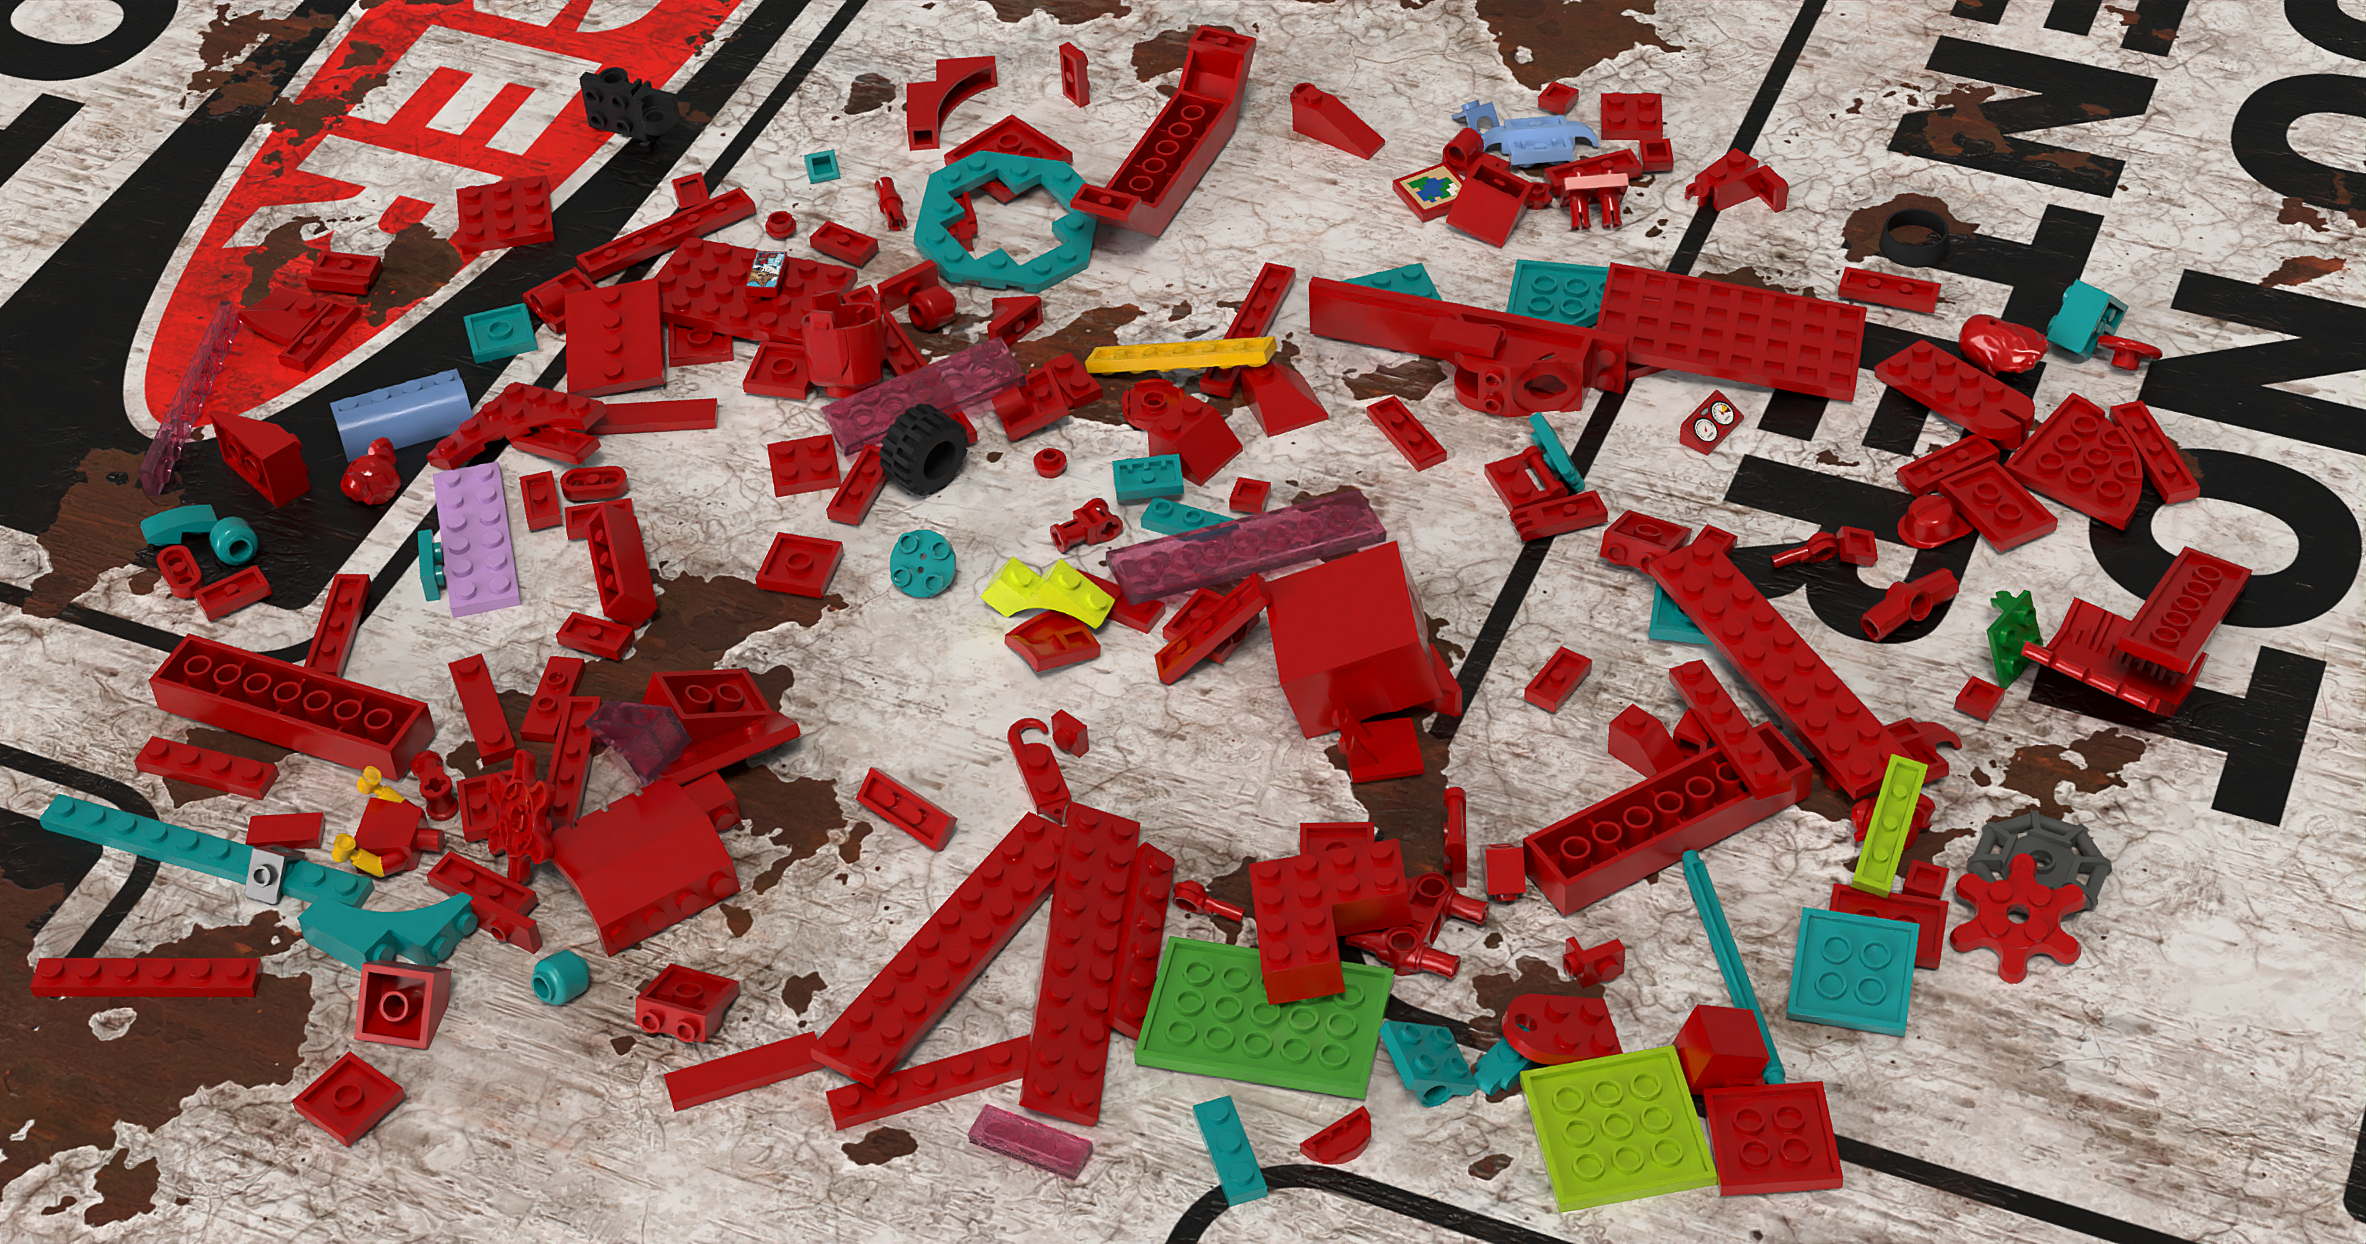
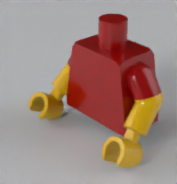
M367 766L362 773L364 777H359L356 783L357 790L365 795L374 792L377 796L376 798H369L354 838L346 833H340L336 836L333 842L335 847L331 852L332 858L337 863H344L350 859L352 860L351 864L356 867L358 874L370 873L379 878L396 872L413 871L418 868L424 850L439 852L443 850L445 843L444 831L430 829L425 811L404 798L390 786H382L380 784L382 778L380 771L373 766Z

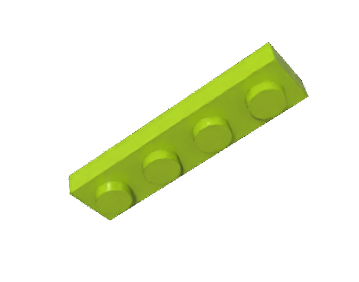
M1891 754L1850 887L1888 898L1928 768L1927 764Z

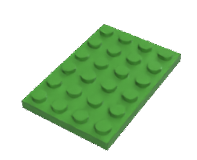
M1169 936L1135 1049V1064L1365 1100L1381 1036L1379 1030L1384 1024L1394 983V969L1341 961L1345 993L1269 1005L1262 976L1259 949Z

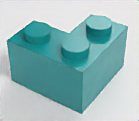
M2076 279L2073 286L2070 285L2063 295L2062 303L2064 304L2060 312L2050 320L2046 338L2052 343L2090 360L2098 344L2097 338L2103 335L2104 332L2114 336L2129 306L2111 294Z

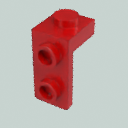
M1764 165L1717 183L1714 186L1713 208L1719 212L1752 198L1759 197L1777 213L1786 209L1789 187L1784 178L1780 177L1768 165Z

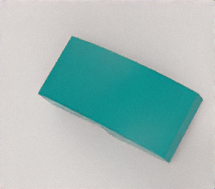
M211 504L193 505L153 515L141 521L140 527L147 544L167 546L169 544H181L182 532L194 535L211 532L218 520Z

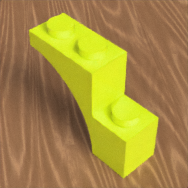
M1012 556L993 574L980 596L982 600L1006 618L1021 610L1042 608L1071 615L1094 629H1097L1103 623L1115 602L1114 598L1061 558L1040 577Z

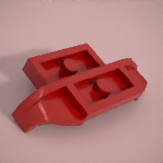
M1911 717L1884 726L1917 762L1928 765L1923 784H1929L1936 779L1949 775V763L1936 752V744L1947 741L1955 749L1962 748L1960 738L1951 729L1937 722H1915ZM1826 769L1824 783L1832 791L1838 790L1840 784Z

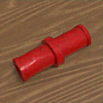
M881 177L880 180L883 187L881 188L878 180L874 184L879 197V209L885 214L889 229L901 231L899 221H901L904 228L907 226V219L902 209L903 200L897 194L892 178Z

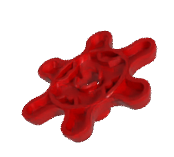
M518 749L515 752L512 778L502 773H495L491 779L490 790L493 799L498 805V821L488 835L489 852L492 855L507 853V877L521 885L529 881L531 859L535 864H543L550 861L553 856V844L549 839L552 823L551 819L546 816V813L556 800V789L553 784L543 780H539L536 783V759L533 753L525 749Z
M2020 853L2010 860L2008 866L2009 875L2006 880H1997L1991 883L1981 879L1976 874L1967 873L1957 880L1955 888L1957 895L1961 899L1973 905L1975 917L1973 920L1960 924L1950 933L1952 947L1959 952H1970L1978 947L1994 949L2000 958L1998 975L2004 982L2009 984H2018L2026 978L2028 960L2035 954H2049L2063 964L2074 963L2081 955L2080 943L2062 930L2061 921L2065 915L2078 912L2085 906L2086 895L2084 891L2075 884H2068L2058 889H2049L2045 885L2038 884L2036 881L2037 863L2032 856L2026 853ZM2017 907H2020L2022 911L2027 913L2029 919L2023 923H2015L2009 920L2007 915L2009 912L2017 910Z

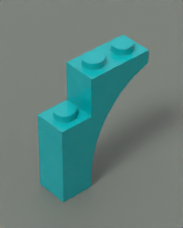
M464 892L431 906L399 912L359 909L322 894L297 918L306 943L360 972L362 970V963L379 959L391 961L397 953L418 965L435 967L441 960L449 956L452 949L466 935L474 931L478 923V917L472 913L470 901L473 897Z

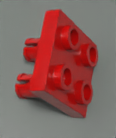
M1606 170L1601 172L1600 175L1588 176L1586 172H1576L1570 174L1569 177H1564L1559 193L1560 207H1570L1571 229L1579 230L1580 219L1582 230L1591 228L1588 205L1601 204L1603 228H1610L1611 223L1613 228L1622 226L1620 203H1622L1628 188V174H1619L1618 170Z

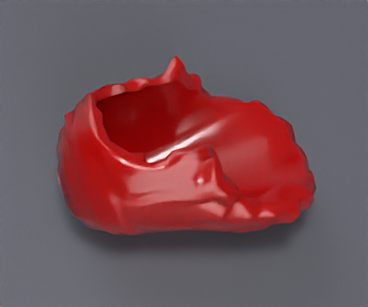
M1977 314L1968 318L1961 328L1958 341L1959 351L1963 358L1991 377L1997 376L2000 371L2020 374L2026 370L2033 369L2036 363L2048 352L2050 345L2044 334H2040L2030 327L2010 323L1986 314Z

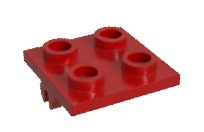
M1348 708L1344 718H1340L1338 710L1332 713L1333 725L1340 728L1342 736L1338 740V748L1341 753L1346 754L1352 783L1425 774L1411 717L1361 723Z

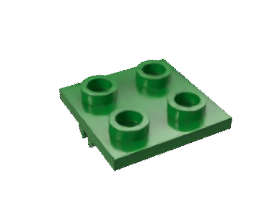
M2024 590L2017 598L2012 597L2008 591L1996 592L1997 598H1990L1991 606L2002 613L1986 632L1999 686L2005 690L2033 661L2021 655L2026 641L2043 646V639L2040 636L2036 618V609L2033 605L2031 592Z

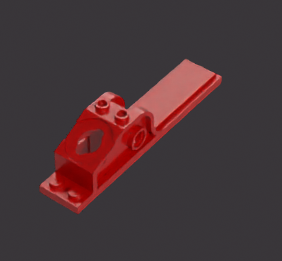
M1312 276L1309 282L1310 334L1446 360L1457 369L1454 375L1455 397L1463 406L1471 410L1505 417L1531 416V413H1538L1539 411L1575 412L1582 410L1590 388L1623 394L1626 387L1628 335ZM1438 317L1502 329V340L1494 358L1430 347L1429 336ZM1554 355V356H1553L1552 358H1550V359L1542 360V359H1544V358H1546V357H1548V356Z

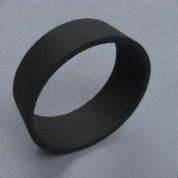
M1919 208L1899 210L1886 219L1879 240V247L1883 255L1896 264L1912 268L1929 267L1941 262L1948 255L1950 249L1949 228L1946 221L1932 211ZM1902 226H1922L1937 232L1942 236V239L1928 246H1910L1898 242L1889 232Z

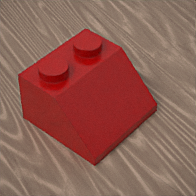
M1191 395L1186 397L1147 430L1149 457L1179 454L1182 477L1200 487L1243 451L1242 444L1217 409Z
M383 959L362 963L354 1039L425 1050L429 1049L448 1007L452 969Z

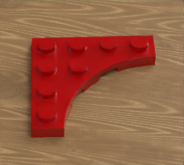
M514 382L507 385L503 392L494 400L484 404L473 418L461 423L459 428L448 438L439 441L436 447L426 456L433 467L455 470L473 456L486 450L484 444L489 441H497L505 436L509 440L517 436L529 434L532 428H540L547 424H550L552 429H578L586 431L604 416L607 410L603 401Z

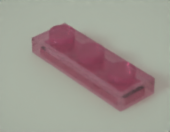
M989 1104L984 1106L968 1132L969 1143L1076 1181L1093 1153L1092 1141Z

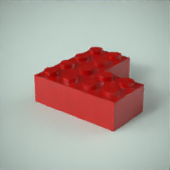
M1399 838L1249 864L1261 970L1269 1005L1345 993L1338 937L1413 924Z

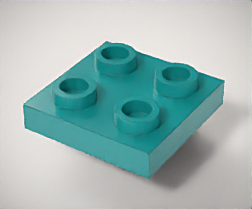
M1386 1020L1380 1028L1379 1033L1407 1090H1414L1423 1106L1428 1108L1439 1106L1445 1103L1453 1094L1470 1096L1478 1086L1448 1027Z

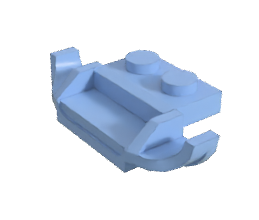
M1564 115L1506 119L1503 126L1491 128L1481 136L1484 143V152L1491 144L1499 143L1501 153L1508 154L1511 164L1519 167H1531L1535 163L1545 162L1551 165H1560L1565 163V161L1573 160L1575 137H1587L1591 140L1593 147H1599L1597 136L1589 126L1578 121H1566Z

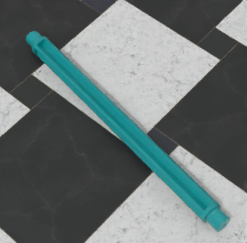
M1688 850L1682 855L1683 871L1736 1008L1753 1010L1770 1056V1060L1761 1072L1764 1081L1768 1085L1786 1083L1784 1079L1786 1076L1785 1070L1706 865L1700 859L1696 850Z

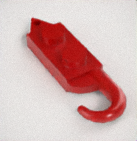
M1020 719L1012 724L1007 732L1008 743L1016 759L1017 768L1037 815L1044 814L1062 825L1072 799L1050 746L1042 743L1024 744L1021 737V732L1027 728H1038L1044 734L1048 733L1049 729L1039 719Z

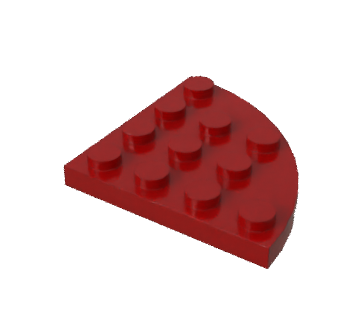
M2072 392L2003 465V468L2019 483L2124 531L2131 522L2141 497L2143 470L2138 451L2126 431L2121 426L2116 427L2105 418L2106 412L2103 409Z

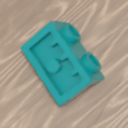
M1179 454L1112 461L1117 501L1184 494Z

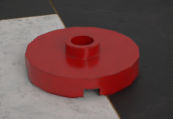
M1157 378L1141 380L1135 383L1134 388L1129 392L1127 389L1123 393L1121 400L1124 419L1132 426L1142 430H1149L1186 398V395L1180 386L1178 389L1169 380Z

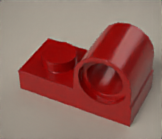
M1463 128L1443 148L1442 163L1446 161L1458 175L1466 177L1478 158L1510 172L1511 162L1485 153L1481 135L1472 128Z

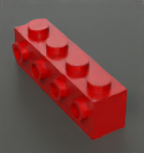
M603 502L584 524L603 615L618 624L627 625L638 630L647 619L654 615L658 608L636 516Z

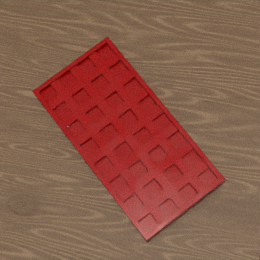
M1610 262L1596 330L1628 335V362L1853 402L1867 307Z

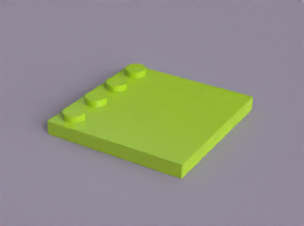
M1674 1045L1520 1072V1084L1559 1213L1717 1185L1718 1175Z

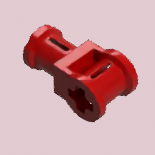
M1094 498L1088 501L1082 508L1072 511V520L1061 525L1054 524L1050 526V535L1055 547L1060 553L1068 551L1070 546L1082 541L1091 546L1100 541L1108 542L1113 540L1120 534L1123 522L1117 515H1113L1109 511V506L1105 500Z
M427 750L415 755L414 759L410 762V768L412 773L419 778V789L421 795L426 799V812L429 818L434 821H446L458 813L459 803L451 794L453 788L452 780L444 773L442 757L437 752Z

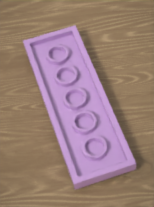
M499 462L479 464L477 466L433 474L449 602L453 618L521 605Z

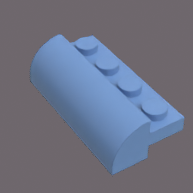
M457 369L439 372L428 377L410 380L402 384L377 389L373 392L330 403L348 463L362 455L368 454L370 443L381 437L389 438L394 450L450 435L459 428L461 423L473 418L467 393Z

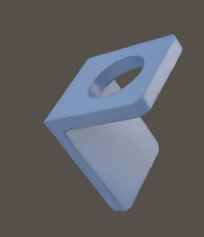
M1479 100L1461 105L1463 111L1452 115L1453 119L1466 116L1469 128L1474 129L1481 136L1483 134L1477 129V121L1480 117L1489 118L1492 128L1500 126L1493 102L1480 105Z

